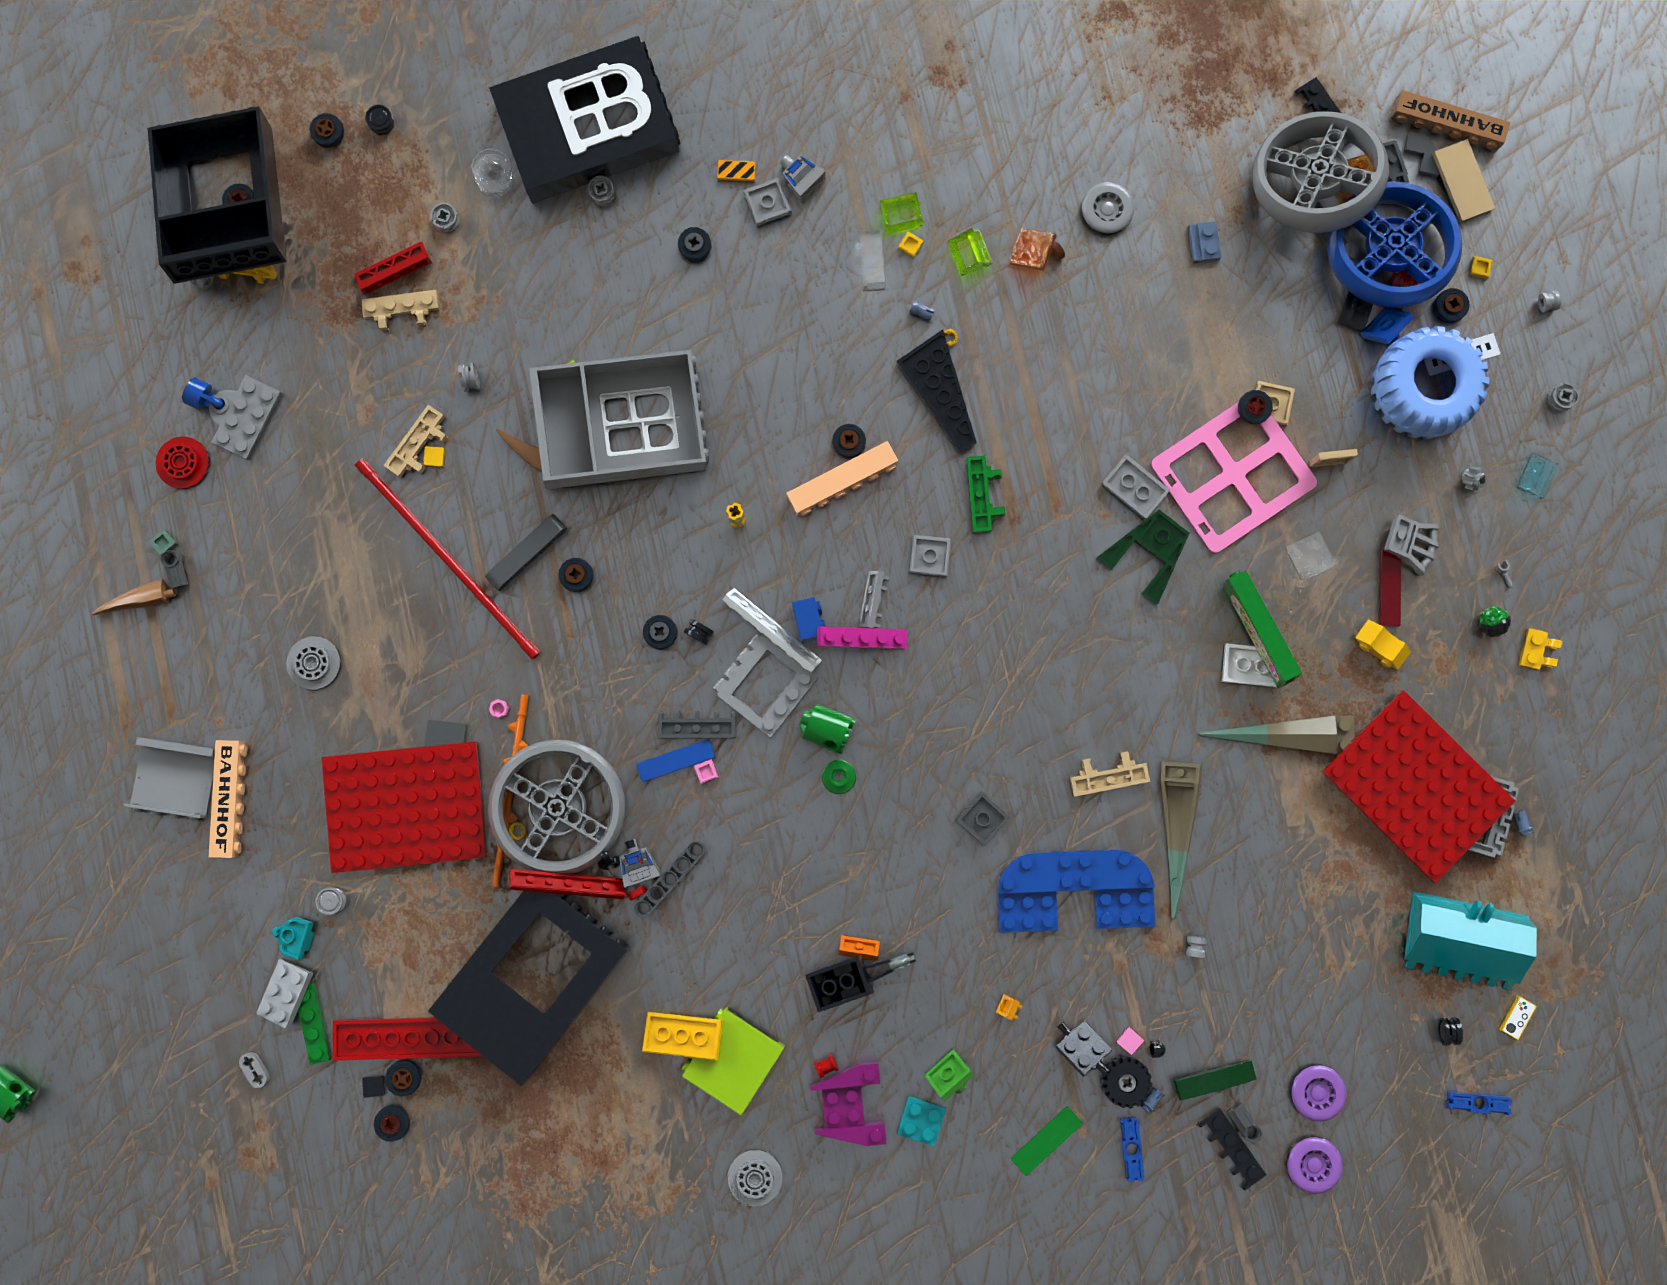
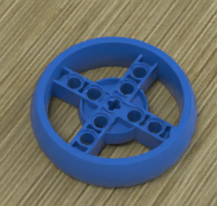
M1387 182L1384 193L1377 204L1402 205L1415 210V212L1407 219L1401 217L1383 218L1372 209L1361 220L1352 224L1366 237L1365 251L1367 256L1356 266L1351 262L1344 248V228L1328 232L1327 255L1336 278L1354 296L1376 306L1403 308L1429 300L1451 281L1458 269L1462 255V236L1458 221L1452 210L1437 195L1411 183ZM1353 194L1344 203L1352 200L1358 195ZM1430 224L1435 226L1444 244L1445 259L1442 268L1422 252L1423 237L1421 233ZM1381 270L1386 272L1405 271L1419 285L1394 287L1372 280V278Z

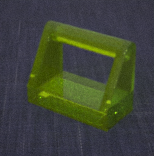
M917 192L880 200V211L886 234L923 226ZM914 207L916 220L889 225L887 212Z
M970 228L948 241L961 276L993 264L979 229ZM969 239L978 262L966 268L957 243Z

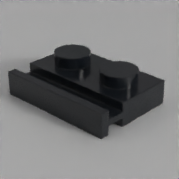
M1348 291L1337 324H1345L1348 327L1364 331L1373 304L1357 298Z

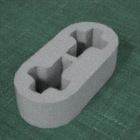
M254 1052L241 1056L239 1065L249 1083L255 1088L265 1086L269 1082L270 1076L259 1056ZM250 1058H253V1060H254V1061L251 1063L252 1066H251V1065H246V1063H245V1062H247V1060L250 1059ZM257 1075H263L262 1083L260 1081L256 1082Z

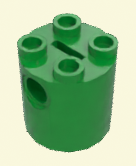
M816 703L815 707L804 712L799 725L803 734L802 739L842 755L856 719Z
M1 1064L0 1118L6 1123H10L19 1110L23 1112L31 1103L28 1100L36 1091Z

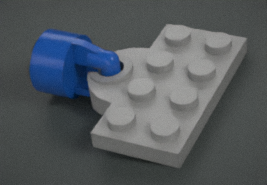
M245 375L237 391L222 390L214 395L211 393V384L196 377L192 378L184 388L182 394L183 403L197 410H201L204 406L208 407L213 421L219 424L211 443L248 460L281 392Z

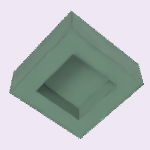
M162 529L149 540L159 555L173 549L177 545L176 541L165 529Z

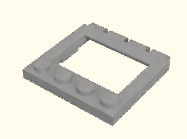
M755 634L748 643L753 650L750 651L745 647L736 658L741 665L738 666L733 662L724 673L729 680L726 681L721 677L713 688L718 691L717 696L771 738L813 686L818 677L804 669L799 662L788 656L783 649L775 645L765 635L761 638ZM766 650L774 655V658L797 674L761 718L744 702L732 696V693Z
M1491 776L1516 802L1520 789L1514 787L1513 782ZM1511 805L1487 830L1484 844L1476 841L1468 850L1493 858L1496 855L1502 856L1505 842L1499 840L1500 838L1507 839L1510 824L1504 821L1505 819L1512 820L1515 805Z

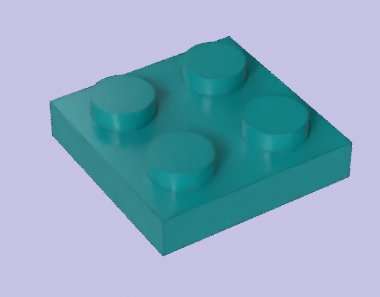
M908 1095L897 1135L935 1147L946 1107Z

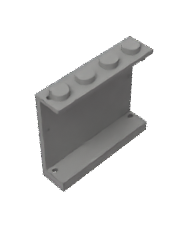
M137 737L136 745L141 746L131 802L130 804L124 803V806L131 807L130 811L142 813L143 809L150 810L149 814L161 816L162 812L169 813L168 817L180 819L181 815L188 816L187 820L199 822L200 818H207L213 788L215 749Z

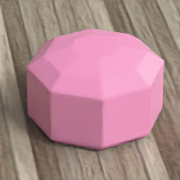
M497 699L491 702L489 711L493 717L501 719L507 716L509 707L505 701Z

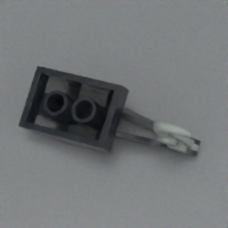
M910 953L865 965L862 955L806 974L805 976L819 1013L873 994L874 990L871 982L916 962L914 954ZM888 964L890 969L869 978L866 969Z

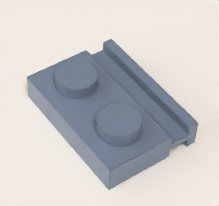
M1216 221L1195 225L1189 224L1188 232L1193 263L1220 260L1221 252Z

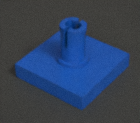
M1385 307L1360 334L1364 339L1392 344L1400 338L1399 333L1414 317L1411 312Z

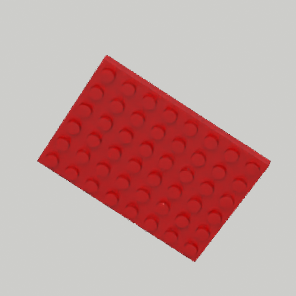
M1404 690L1400 691L1322 771L1432 883H1436L1515 802Z
M477 742L321 757L331 873L487 857Z

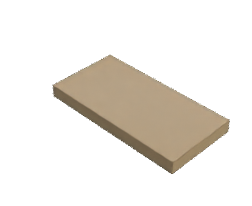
M1468 139L1432 153L1459 222L1495 209Z

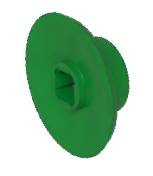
M831 761L822 772L824 787L833 794L849 792L856 782L855 769L847 761ZM838 772L844 776L840 782L834 778Z

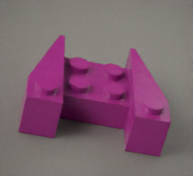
M878 1061L854 1064L810 1085V1091L822 1090L825 1126L815 1127L816 1135L864 1146L887 1144L884 1120L864 1122L861 1086L880 1084Z

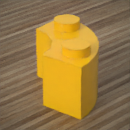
M1369 619L1355 637L1363 651L1370 652L1381 660L1380 663L1388 669L1393 667L1399 670L1411 653L1405 642L1393 636L1384 626Z

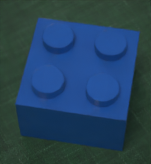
M815 597L792 602L801 643L816 641L817 627L826 626L825 621L820 620L819 615H822L820 601L816 602Z

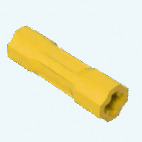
M735 502L732 505H728L726 514L729 517L732 528L739 529L744 527L746 518L744 517L741 505Z

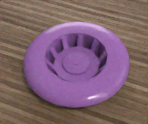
M1320 1065L1308 1067L1301 1071L1294 1080L1292 1100L1299 1113L1307 1119L1313 1121L1330 1120L1341 1112L1346 1102L1347 1092L1345 1083L1341 1076L1329 1067Z
M1317 1137L1304 1139L1297 1143L1289 1154L1288 1172L1290 1178L1298 1188L1307 1193L1320 1194L1329 1191L1338 1183L1342 1175L1343 1163L1341 1155L1337 1148L1325 1139Z

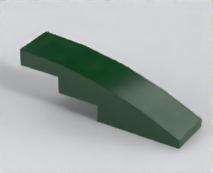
M1245 1060L1233 1065L1205 1070L1175 1080L1174 1082L1179 1100H1186L1257 1079L1252 1060Z

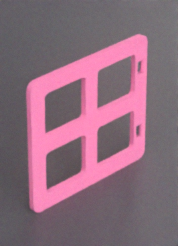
M1257 400L1250 401L1248 409L1253 414H1259L1262 411V404ZM1238 403L1155 457L1151 462V467L1158 478L1170 489V495L1212 553L1220 552L1314 489L1317 485L1316 477L1272 415L1265 422L1259 424L1269 437V441L1239 462H1235L1216 434L1240 417ZM1204 443L1222 468V473L1194 492L1188 493L1171 470L1170 464L1199 444ZM1278 453L1295 474L1298 483L1265 504L1248 482L1245 475ZM1169 474L1176 482L1172 487L1165 478ZM1233 485L1250 508L1251 515L1221 535H1217L1199 510V505L1227 486ZM1204 523L1210 532L1205 535L1198 525Z

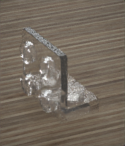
M1316 532L1285 548L1301 581H1305L1342 563L1339 556L1333 558L1320 532Z

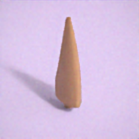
M496 429V432L518 455L542 472L539 447L519 441L505 432Z
M160 579L112 599L93 611L92 615L170 603V597L176 596L175 589L168 590L164 579Z

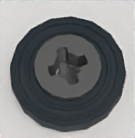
M690 227L680 234L678 249L685 259L700 261L709 254L711 239L705 230L699 227Z
M665 615L652 616L643 627L644 640L655 649L668 648L677 638L676 624Z

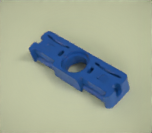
M1453 1091L1447 1093V1108L1452 1111L1453 1109H1461L1474 1113L1490 1114V1112L1506 1115L1511 1114L1509 1105H1511L1512 1100L1507 1096ZM1477 1098H1482L1484 1101V1105L1480 1109H1477L1474 1105Z
M1136 1117L1121 1118L1119 1121L1121 1122L1122 1138H1124L1121 1139L1122 1151L1126 1166V1176H1128L1125 1178L1128 1182H1134V1180L1143 1181L1145 1177L1139 1121ZM1129 1144L1137 1146V1152L1133 1155L1127 1153V1146Z

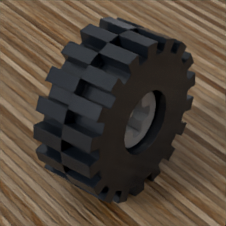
M1119 1056L1115 1057V1060L1111 1059L1109 1065L1106 1066L1110 1073L1105 1077L1101 1073L1102 1081L1100 1083L1103 1088L1102 1091L1113 1104L1121 1108L1128 1107L1130 1109L1135 1105L1137 1107L1140 1106L1142 1101L1145 1102L1147 1100L1146 1096L1151 1094L1150 1087L1153 1084L1147 1067L1133 1057ZM1130 1077L1131 1086L1126 1085L1123 1087V1078L1128 1079Z

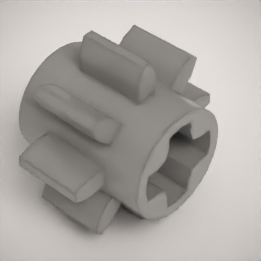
M1475 466L1464 471L1462 482L1466 484V489L1472 491L1474 489L1479 490V488L1485 485L1487 476L1482 473V468Z

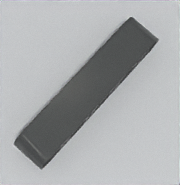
M555 514L550 515L486 574L485 578L497 591H501L563 535L567 527Z
M692 842L639 899L634 906V912L638 917L644 918L652 914L699 862L706 852L703 843ZM694 845L701 847L702 851L699 856H695L691 852V848ZM681 859H685L688 862L686 870H681L678 867ZM668 874H672L675 877V882L672 885L667 884L665 881V877ZM655 888L660 889L662 892L660 899H655L652 896V891ZM641 903H645L649 907V911L646 914H642L639 911Z

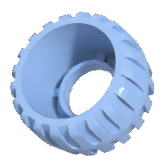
M1435 326L1431 329L1429 327L1420 328L1394 341L1377 362L1371 379L1374 382V385L1371 387L1372 397L1376 396L1377 400L1374 406L1377 411L1381 410L1384 414L1382 417L1383 421L1386 424L1391 422L1395 426L1393 430L1398 433L1405 431L1408 437H1422L1423 439L1450 434L1466 425L1479 411L1480 406L1487 397L1485 390L1489 387L1490 383L1489 377H1485V373L1489 370L1487 362H1482L1480 357L1483 353L1479 348L1476 350L1471 345L1473 341L1467 336L1461 338L1459 336L1460 332L1454 329L1446 332L1445 327ZM1438 358L1447 363L1456 377V387L1452 395L1443 400H1432L1425 397L1417 389L1414 381V371L1417 364L1422 360Z

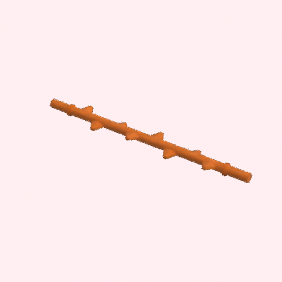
M521 694L517 721L508 726L509 729L515 732L512 756L529 746L522 741L529 695ZM511 757L503 759V763L505 764ZM508 789L503 801V816L507 830L510 823L518 821V817L511 812L514 793ZM499 845L492 886L500 887L502 868H504L503 862L504 859L509 858Z

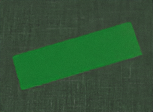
M1066 1106L1011 1157V1160L1025 1176L1029 1175L1083 1123Z

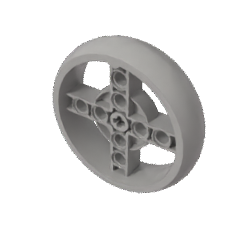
M1328 111L1303 114L1277 127L1259 148L1252 169V183L1255 195L1267 214L1288 228L1308 233L1332 232L1361 220L1381 199L1389 177L1388 155L1378 135L1368 125L1352 116ZM1325 137L1321 145L1309 147L1301 153L1285 150L1288 146L1305 139ZM1346 141L1360 148L1369 157L1373 164L1374 172L1348 165L1345 155L1341 152ZM1267 172L1292 179L1294 187L1299 192L1293 204L1281 198L1271 188L1267 181ZM1339 191L1358 195L1352 200L1337 206L1315 208L1319 199L1331 197Z
M560 739L537 742L514 754L502 766L494 779L488 800L490 827L502 851L513 862L526 870L559 874H575L599 862L602 859L600 856L601 852H609L616 843L623 827L626 809L621 781L610 763L601 754L586 745ZM562 754L576 757L564 779H550L536 785L517 773L524 765L542 756ZM592 767L602 777L609 792L611 810L607 827L586 815L585 797L579 789ZM579 768L582 770L583 776L581 779L576 780L573 778L572 772L574 769ZM522 782L528 784V791L526 793H521L518 789L519 784ZM566 785L572 787V794L568 797L562 793V788ZM506 789L528 801V816L534 828L521 848L512 839L505 825L503 801ZM538 792H542L545 795L543 803H537L535 800V795ZM559 802L561 804L560 807L562 808L561 812L556 811V813H554V808H552V805L558 804ZM576 812L579 815L577 823L569 821L568 816L570 813ZM544 819H549L552 823L549 830H544L541 826ZM588 822H593L596 826V830L593 833H588L585 830V825ZM577 830L597 842L589 851L570 860L547 861L537 858L550 836L561 837ZM533 836L541 838V845L539 847L532 845L531 839Z

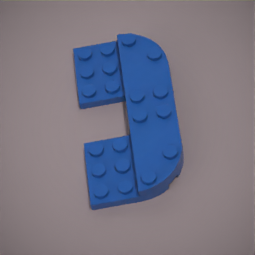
M1122 850L1024 854L1015 858L1003 870L998 882L999 932L1058 930L1056 891L1094 890L1096 929L1156 927L1153 891L1155 886L1152 874L1141 859Z

